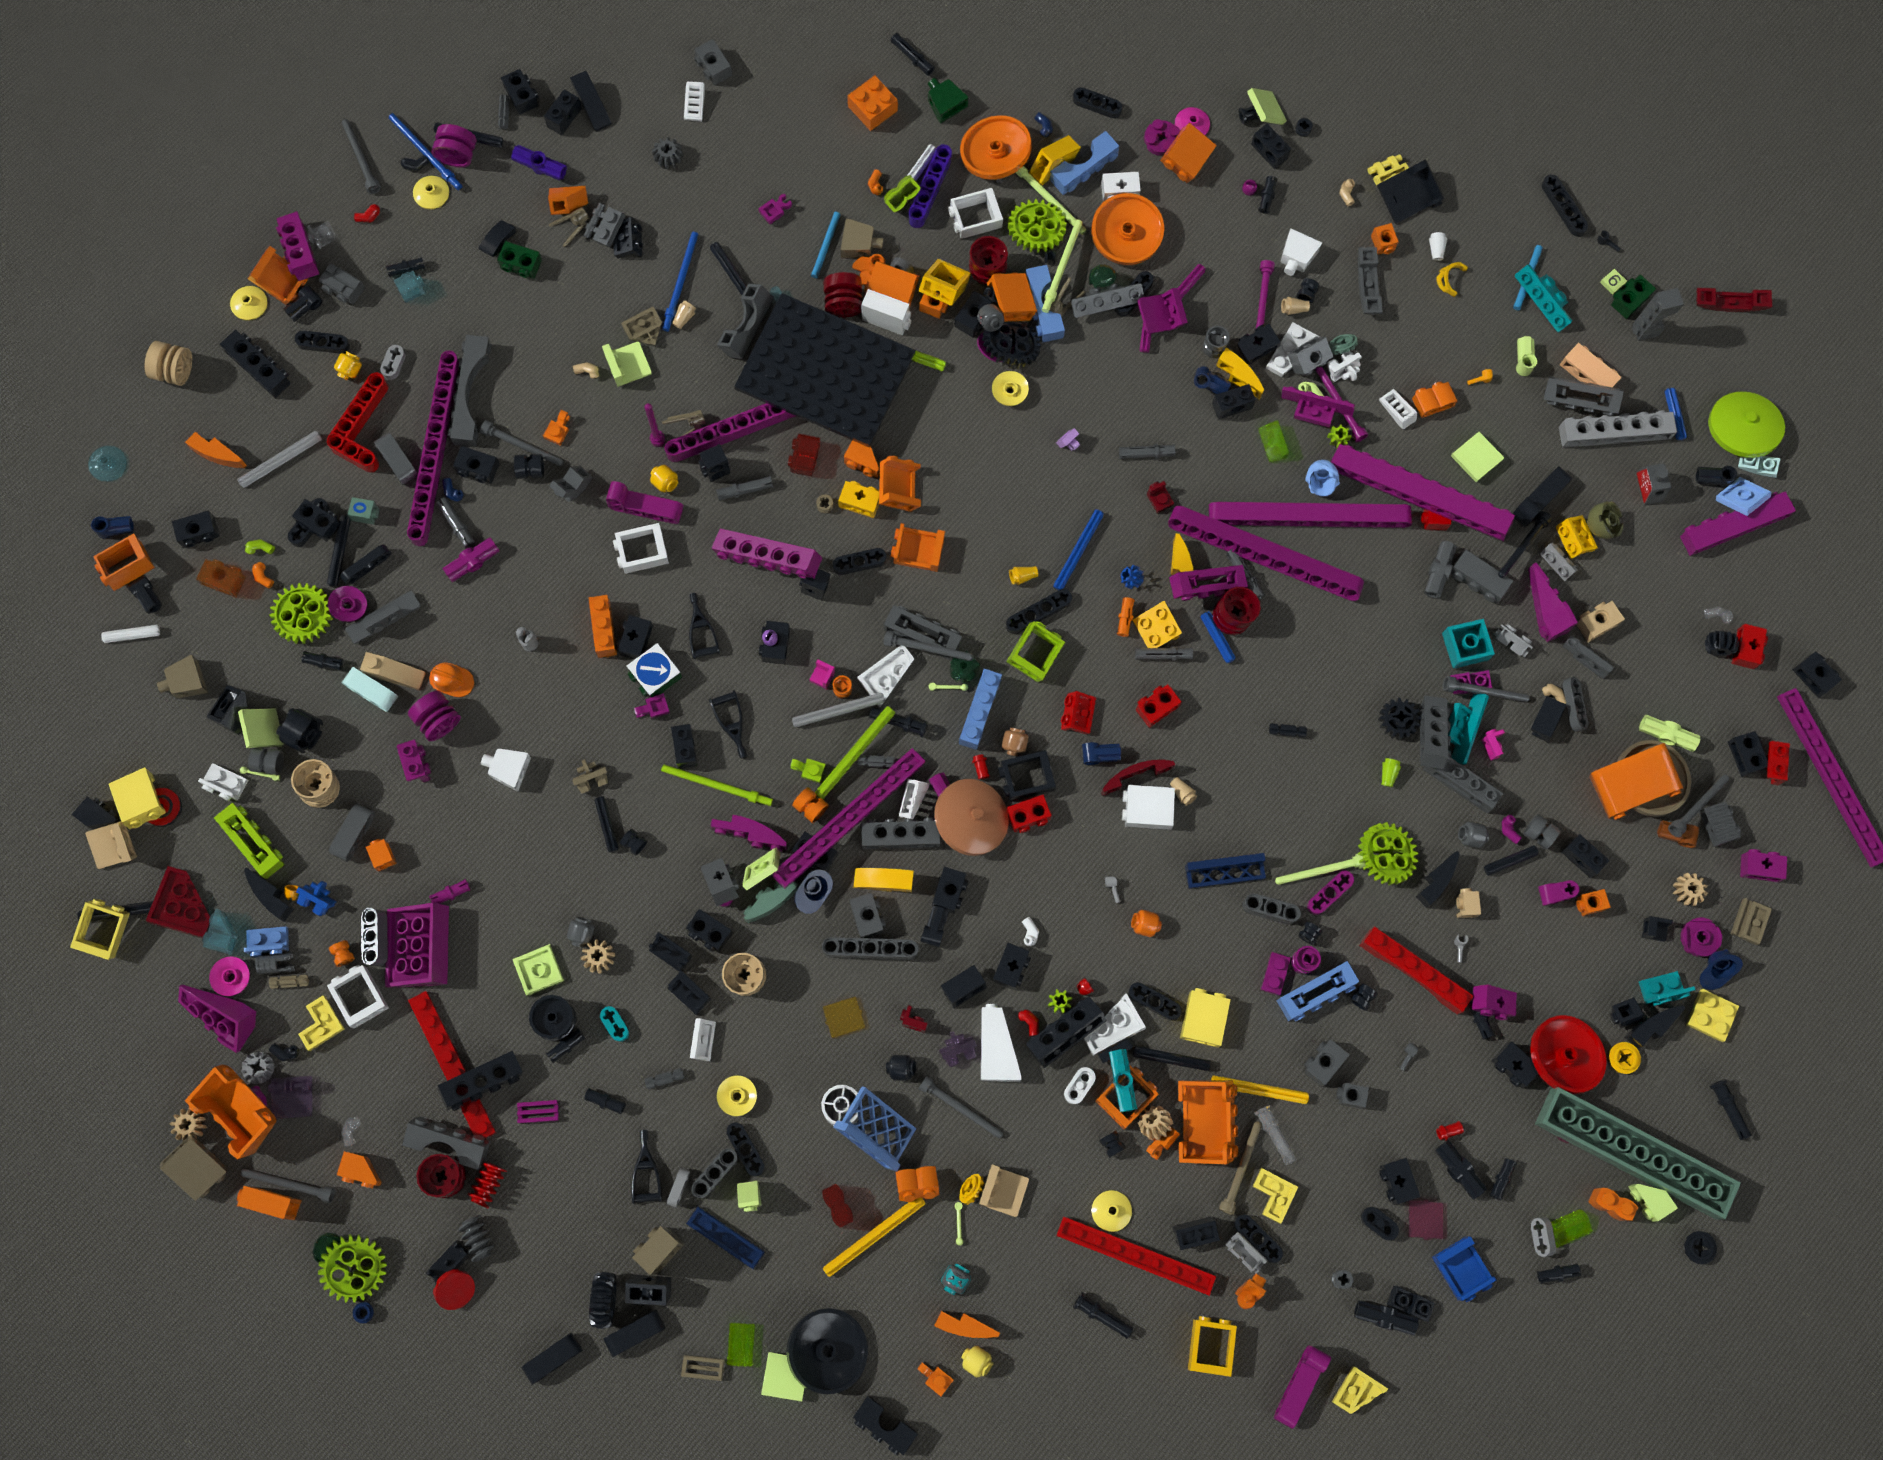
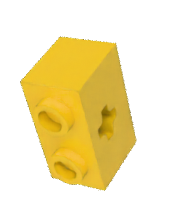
M845 481L838 500L839 508L874 518L879 506V490L874 487L867 488L861 486L860 483L855 481Z

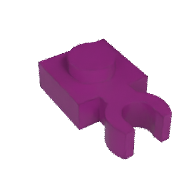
M785 194L780 195L777 202L772 198L758 208L759 213L769 225L784 215L783 209L791 208V201L783 203L786 199Z

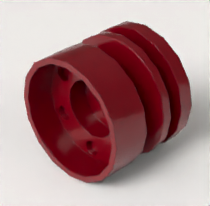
M983 236L977 239L971 245L969 271L974 280L987 285L993 274H1006L1008 251L1004 242L997 237Z
M839 272L825 277L823 285L824 294L826 295L824 298L826 312L842 318L852 317L862 312L861 304L863 297L861 295L862 280L860 276L850 272Z
M1245 587L1229 589L1214 607L1213 621L1222 632L1229 635L1243 633L1259 616L1261 606L1257 595Z
M443 1154L430 1155L418 1167L416 1174L417 1184L421 1191L428 1196L443 1199L450 1198L459 1193L463 1188L466 1180L465 1168L462 1164H459V1160L455 1157ZM441 1173L447 1176L446 1180H442L440 1177Z

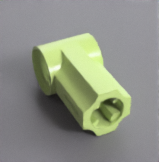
M1524 336L1517 340L1518 364L1516 365V371L1521 376H1528L1535 368L1537 358L1535 357L1534 339L1530 336Z

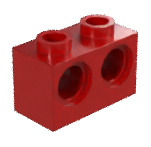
M1168 684L1164 687L1160 685L1149 698L1145 696L1137 702L1136 712L1150 728L1179 708L1182 702ZM1167 696L1170 702L1164 703L1160 697ZM1150 706L1155 712L1152 714L1147 713L1145 707Z
M1044 795L1007 807L1008 817L1014 832L1024 833L1029 831L1031 826H1044L1051 819V813ZM1036 808H1040L1043 810L1044 814L1042 816H1036L1033 810ZM1021 814L1026 820L1022 823L1017 822L1015 819L1016 815Z

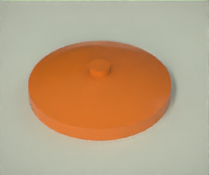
M991 116L978 121L968 129L960 145L961 158L967 170L983 179H1001L1014 174L1025 165L1032 150V141L1026 126L1019 120L1009 116Z
M1133 193L1117 194L1105 200L1096 210L1091 227L1092 239L1098 251L1108 260L1121 265L1139 264L1148 260L1159 249L1164 236L1163 218L1158 208L1147 198Z

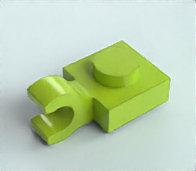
M808 758L806 763L792 759L790 769L803 772L801 778L820 783L826 764Z

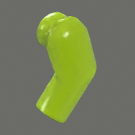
M262 539L248 541L245 545V552L250 555L259 549L268 554H272L275 550V546Z

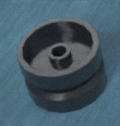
M547 995L541 997L533 1004L529 1013V1022L536 1034L545 1040L555 1042L561 1039L564 1040L571 1035L576 1026L577 1016L573 1006L561 996ZM555 1015V1020L550 1021L552 1019L551 1016Z

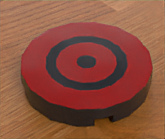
M157 788L155 791L160 805L165 809L166 813L158 819L148 822L157 827H166L173 824L178 816H180L182 802L174 791L167 788Z

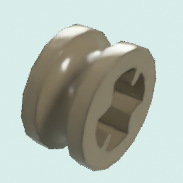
M821 495L817 498L816 504L819 512L825 514L833 509V500L829 495ZM824 500L825 502L828 501V507L826 508L825 506L821 507V502Z

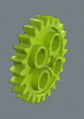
M1037 199L1034 200V203L1028 200L1027 205L1021 202V206H1015V211H1011V216H1009V235L1012 236V241H1017V246L1023 244V250L1027 247L1030 248V252L1036 249L1037 253L1040 252V249L1046 252L1047 247L1053 250L1054 244L1059 246V242L1063 241L1066 233L1067 222H1065V216H1062V210L1057 211V205L1051 207V202L1047 205L1044 204V199L1041 203H1038Z
M298 583L297 588L291 585L290 591L284 588L285 594L278 593L277 595L280 599L273 600L276 606L270 607L275 612L269 614L274 619L271 621V624L275 626L274 630L277 633L279 632L282 638L285 637L288 642L293 639L295 644L298 643L299 639L305 644L307 638L313 642V636L319 639V632L326 633L324 627H330L327 620H333V617L329 615L331 613L328 609L327 600L329 597L327 594H324L322 589L318 590L316 585L311 588L308 583H306L304 588L301 583ZM297 599H301L300 603L294 604ZM314 606H318L316 611L311 612ZM292 615L289 621H285L287 616ZM309 622L308 627L302 628L304 623Z
M1388 822L1384 824L1378 823L1363 833L1364 836L1360 838L1362 843L1358 845L1362 851L1358 855L1363 856V859L1359 862L1366 864L1363 870H1370L1368 876L1374 874V881L1381 878V884L1387 882L1388 885L1394 883L1397 885L1413 875L1412 871L1416 870L1413 864L1418 862L1414 858V856L1418 855V852L1413 851V849L1417 846L1411 845L1410 842L1413 838H1407L1408 832L1402 833L1401 826L1395 829L1394 823L1391 825Z
M349 1234L348 1240L341 1236V1243L339 1244L334 1240V1248L326 1247L328 1254L321 1255L325 1261L318 1263L324 1269L318 1270V1275H324L319 1280L320 1283L326 1282L323 1286L324 1290L331 1289L329 1296L336 1293V1300L344 1296L345 1303H347L349 1297H352L355 1303L357 1296L364 1300L365 1293L372 1296V1288L379 1290L376 1283L384 1282L380 1275H386V1270L381 1268L386 1267L387 1262L381 1261L385 1258V1254H379L382 1250L381 1246L374 1248L376 1245L375 1240L369 1244L368 1236L362 1241L360 1234H358L356 1239H353L352 1235ZM349 1250L354 1255L350 1259H344L342 1257L343 1252ZM369 1258L373 1262L369 1267H364L361 1265L362 1260ZM339 1260L345 1265L337 1264L335 1261ZM353 1264L356 1265L357 1270L353 1269L352 1272H349V1267H352ZM339 1269L344 1272V1275L341 1278H335L332 1275L333 1272ZM359 1271H362V1272H365V1273H369L370 1275H369V1276H365L363 1273H361V1272H359ZM359 1277L363 1279V1283L359 1286H354L351 1283L354 1278Z

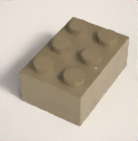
M663 1226L655 1227L648 1234L649 1240L646 1243L641 1242L633 1251L635 1255L632 1259L649 1275H658L685 1244L669 1228Z

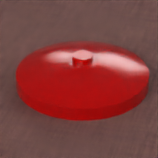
M1559 1015L1547 1019L1534 1031L1530 1045L1531 1058L1537 1072L1548 1085L1554 1089L1559 1087L1576 1095L1585 1093L1600 1083L1606 1070V1053L1600 1038L1589 1025L1575 1017Z

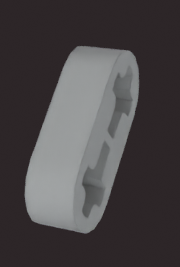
M399 345L390 346L382 362L380 370L387 380L397 378L405 360V352ZM399 351L400 355H396L394 359L393 353ZM391 366H392L393 372L390 371L389 374H388V373L386 372V369H387V370H390V368H391Z
M680 1168L669 1194L667 1205L677 1208L690 1176L689 1170Z
M1546 1217L1535 1218L1531 1222L1535 1251L1541 1257L1552 1256L1556 1251L1552 1224ZM1539 1225H1543L1544 1229H1540Z

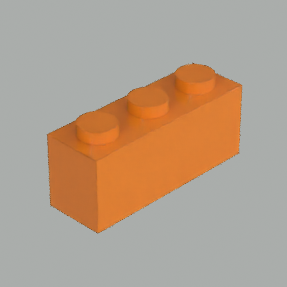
M608 595L588 597L595 652L598 658L616 656L617 649L610 599Z

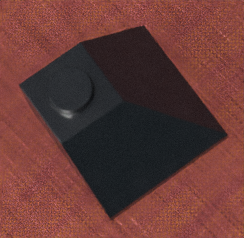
M227 685L206 718L239 735L243 731L238 711L248 709L245 692Z

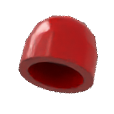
M1086 978L1077 985V990L1081 995L1086 996L1094 991Z

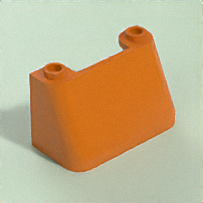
M1665 743L1600 768L1590 774V779L1608 818L1613 817L1614 820L1626 816L1624 812L1661 796L1669 795L1670 798L1681 794L1680 790L1683 789Z

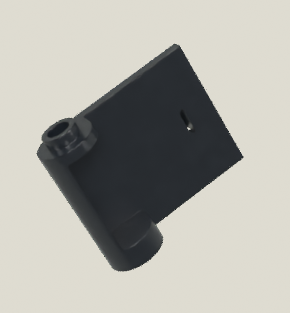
M1426 159L1377 185L1395 224L1429 206L1435 208L1443 204L1442 200L1445 199Z

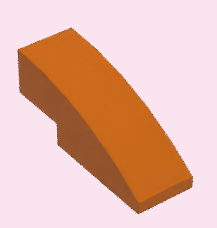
M194 432L185 442L192 451L209 461L233 468L245 469L247 467L240 457L215 437L208 442L198 433Z
M941 1311L934 1324L935 1327L946 1332L971 1338L999 1337L1000 1332L964 1313L960 1320Z

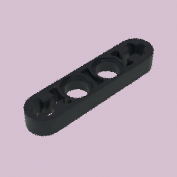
M1547 175L1542 182L1543 191L1570 233L1576 237L1584 235L1588 228V223L1560 179L1556 175ZM1556 195H1562L1565 200L1563 202L1557 201ZM1565 210H1572L1574 215H1566Z
M1066 589L1058 590L1010 616L1006 621L1007 631L1011 634H1018L1024 631L1029 623L1033 621L1040 622L1068 607L1072 601L1070 591ZM1060 595L1063 597L1067 596L1066 602L1061 600L1057 603L1058 607H1056L1055 602L1060 599ZM1050 603L1052 610L1046 612L1042 609V605ZM1027 612H1034L1036 618L1030 621L1027 620L1025 615ZM1020 616H1022L1023 621L1018 624L1017 629L1010 627L1011 621L1017 623L1021 620Z

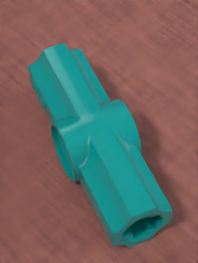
M1126 1049L1109 1052L1119 1110L1120 1112L1137 1110L1133 1077L1130 1072ZM1124 1075L1127 1077L1128 1084L1126 1086L1118 1083L1119 1076Z

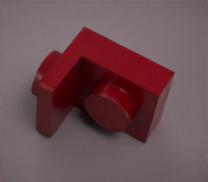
M1165 481L1153 483L1149 486L1147 497L1157 514L1174 506V502L1165 488Z
M908 1005L907 1010H902L900 1020L903 1021L902 1026L925 1033L928 1023H925V1019L913 1016V1019L909 1018L912 1006Z

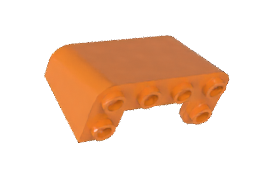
M227 1065L215 1066L185 1100L191 1111L197 1114L210 1112L214 1116V1120L222 1125L227 1131L228 1136L234 1139L228 1144L229 1153L236 1157L237 1160L256 1153L277 1121L266 1105L238 1074Z
M1233 1080L1178 1081V1101H1183V1141L1179 1142V1163L1229 1164L1234 1161L1235 1157H1238V1146L1235 1145V1137L1238 1136V1126L1235 1125L1238 1107L1235 1105L1234 1096H1237V1084H1234Z

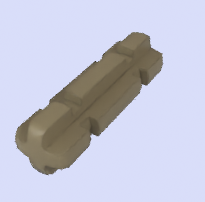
M306 974L299 975V977L291 975L269 978V987L271 989H277L279 986L281 988L298 987V985L300 987L309 985V977Z

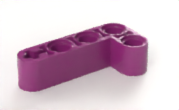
M616 481L610 483L606 497L608 507L614 511L671 524H679L684 507L678 501L629 491L625 484Z
M1308 1345L1276 1409L1274 1414L1275 1420L1291 1429L1296 1426L1320 1373L1326 1371L1331 1361L1330 1355L1314 1346Z

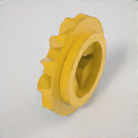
M1620 1042L1609 1050L1608 1059L1610 1060L1611 1067L1618 1073L1630 1074L1640 1066L1641 1056L1634 1045ZM1621 1053L1622 1055L1630 1054L1626 1059L1628 1063L1625 1061L1618 1062L1621 1058Z
M973 1174L964 1181L959 1196L962 1203L969 1205L979 1197L984 1186V1178L981 1175Z

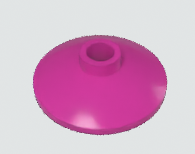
M1194 107L1185 108L1175 118L1174 124L1179 128V132L1188 123H1191L1204 135L1209 131V117L1201 109Z
M237 957L220 959L213 965L209 975L211 987L215 992L223 996H234L241 993L247 987L250 979V971L247 964ZM234 974V980L230 981L229 976Z

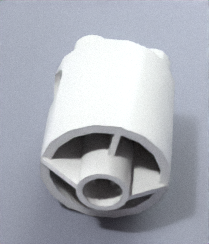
M836 1085L824 1094L821 1102L822 1112L832 1126L835 1125L837 1120L842 1121L858 1094L852 1087ZM854 1113L850 1119V1122L853 1124L858 1121V1113Z

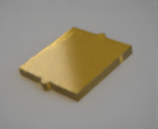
M856 996L823 1006L827 1020L825 1024L828 1025L832 1038L865 1028L861 1016L862 1010L859 1009Z

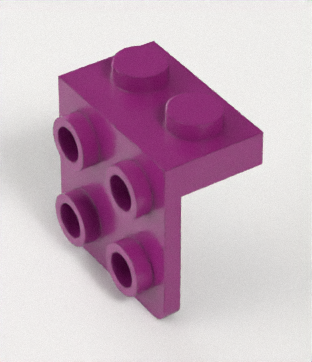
M1172 288L1161 295L1138 299L1140 313L1148 334L1175 330L1188 323L1178 288Z

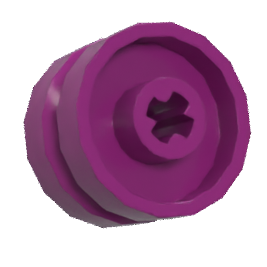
M442 124L438 126L435 136L436 140L431 151L432 155L438 161L449 166H469L473 156L472 151L477 141L475 135L457 125Z

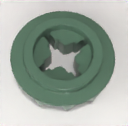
M1343 334L1335 337L1329 343V347L1334 354L1348 353L1350 350L1355 349V346L1358 345V340L1355 335Z

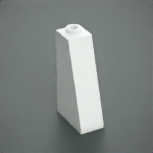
M986 1004V1007L981 1009V1081L1021 1082V1073L1003 1010L998 1008L997 1004Z

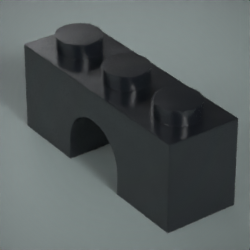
M867 1396L853 1416L856 1420L854 1424L862 1430L867 1428L873 1432L871 1436L879 1443L885 1441L889 1444L888 1449L898 1456L901 1453L904 1456L918 1435V1432L902 1420L896 1428L892 1430L884 1429L879 1423V1416L884 1407Z

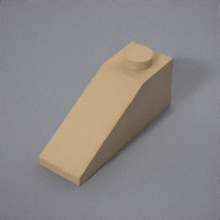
M369 652L365 653L360 668L361 672L369 677L416 690L421 689L426 674L425 671Z

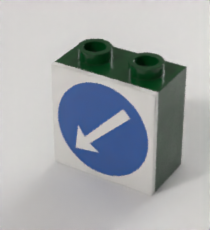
M658 643L627 665L628 677L633 683L638 682L641 686L638 689L644 697L649 696L651 698L660 695L682 678L680 671Z

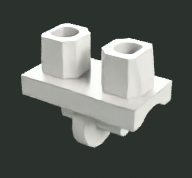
M1349 351L1341 355L1343 362L1340 364L1336 359L1329 361L1327 368L1331 373V381L1334 383L1341 378L1343 380L1347 378L1351 381L1356 380V373L1360 371V359L1362 356L1359 353L1354 355Z

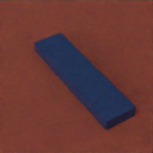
M700 1207L696 1208L686 1223L753 1270L765 1253Z

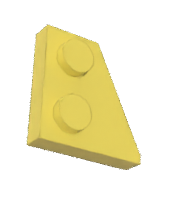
M1352 1366L1332 1402L1349 1414H1352L1361 1406L1371 1402L1375 1397L1385 1393L1388 1388Z

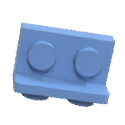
M288 927L246 930L247 948H244V952L249 954L250 957L263 956L262 953L279 955L283 951H289Z

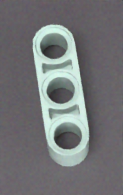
M354 667L351 668L341 682L344 686L385 712L389 711L398 698V695Z

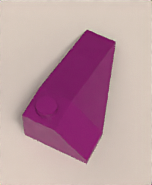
M1536 562L1528 569L1539 633L1545 638L1546 642H1549L1567 634L1578 622L1566 601L1561 602L1558 598L1559 592L1557 589L1549 586V578Z
M186 985L179 986L178 1002L194 1018L199 1017L205 1023L204 1027L208 1031L213 1030L219 1036L217 1040L222 1045L238 1053L255 1028L256 1011L236 1000Z

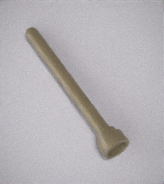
M1258 1121L1252 1127L1227 1199L1225 1198L1223 1202L1221 1201L1219 1210L1224 1213L1234 1215L1237 1207H1235L1236 1202L1234 1201L1262 1126Z

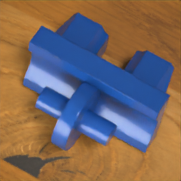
M321 881L319 884L312 882L310 886L298 887L296 891L299 894L297 904L308 907L311 901L316 903L313 913L318 916L325 915L329 908L335 906L337 901L328 897L330 891L326 889L327 883Z

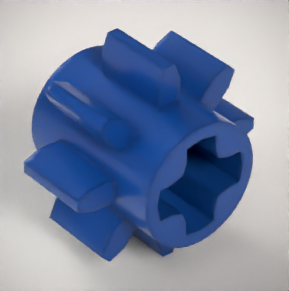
M1127 566L1121 573V583H1124L1125 587L1133 589V587L1138 588L1144 581V572L1138 566Z

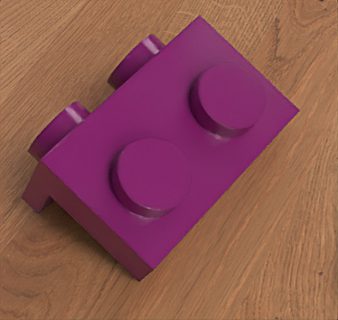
M415 739L398 744L397 750L406 780L412 781L419 778L422 782L429 781L431 769L429 763H425L423 757L426 756L424 746L420 745Z

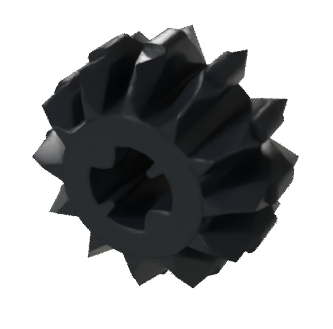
M1717 630L1710 632L1706 636L1705 650H1707V653L1713 654V656L1728 657L1729 655H1735L1739 648L1737 634L1730 631Z

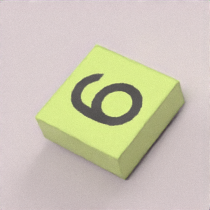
M1614 269L1600 283L1613 295L1626 284L1627 280Z

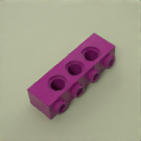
M298 211L276 218L279 225L276 227L279 237H282L280 242L283 249H286L284 255L287 262H290L288 268L291 275H295L298 281L318 275L319 270Z

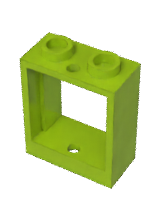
M1033 621L1026 627L1006 662L1036 682L1044 679L1065 641L1061 639L1062 637L1059 634L1045 629L1046 626L1041 622ZM1031 632L1053 645L1040 669L1018 655Z

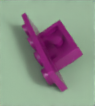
M1283 387L1281 398L1298 402L1294 419L1330 428L1335 412L1349 416L1354 414L1355 405L1349 401L1335 400L1330 396H1320L1310 391L1297 390L1294 387Z

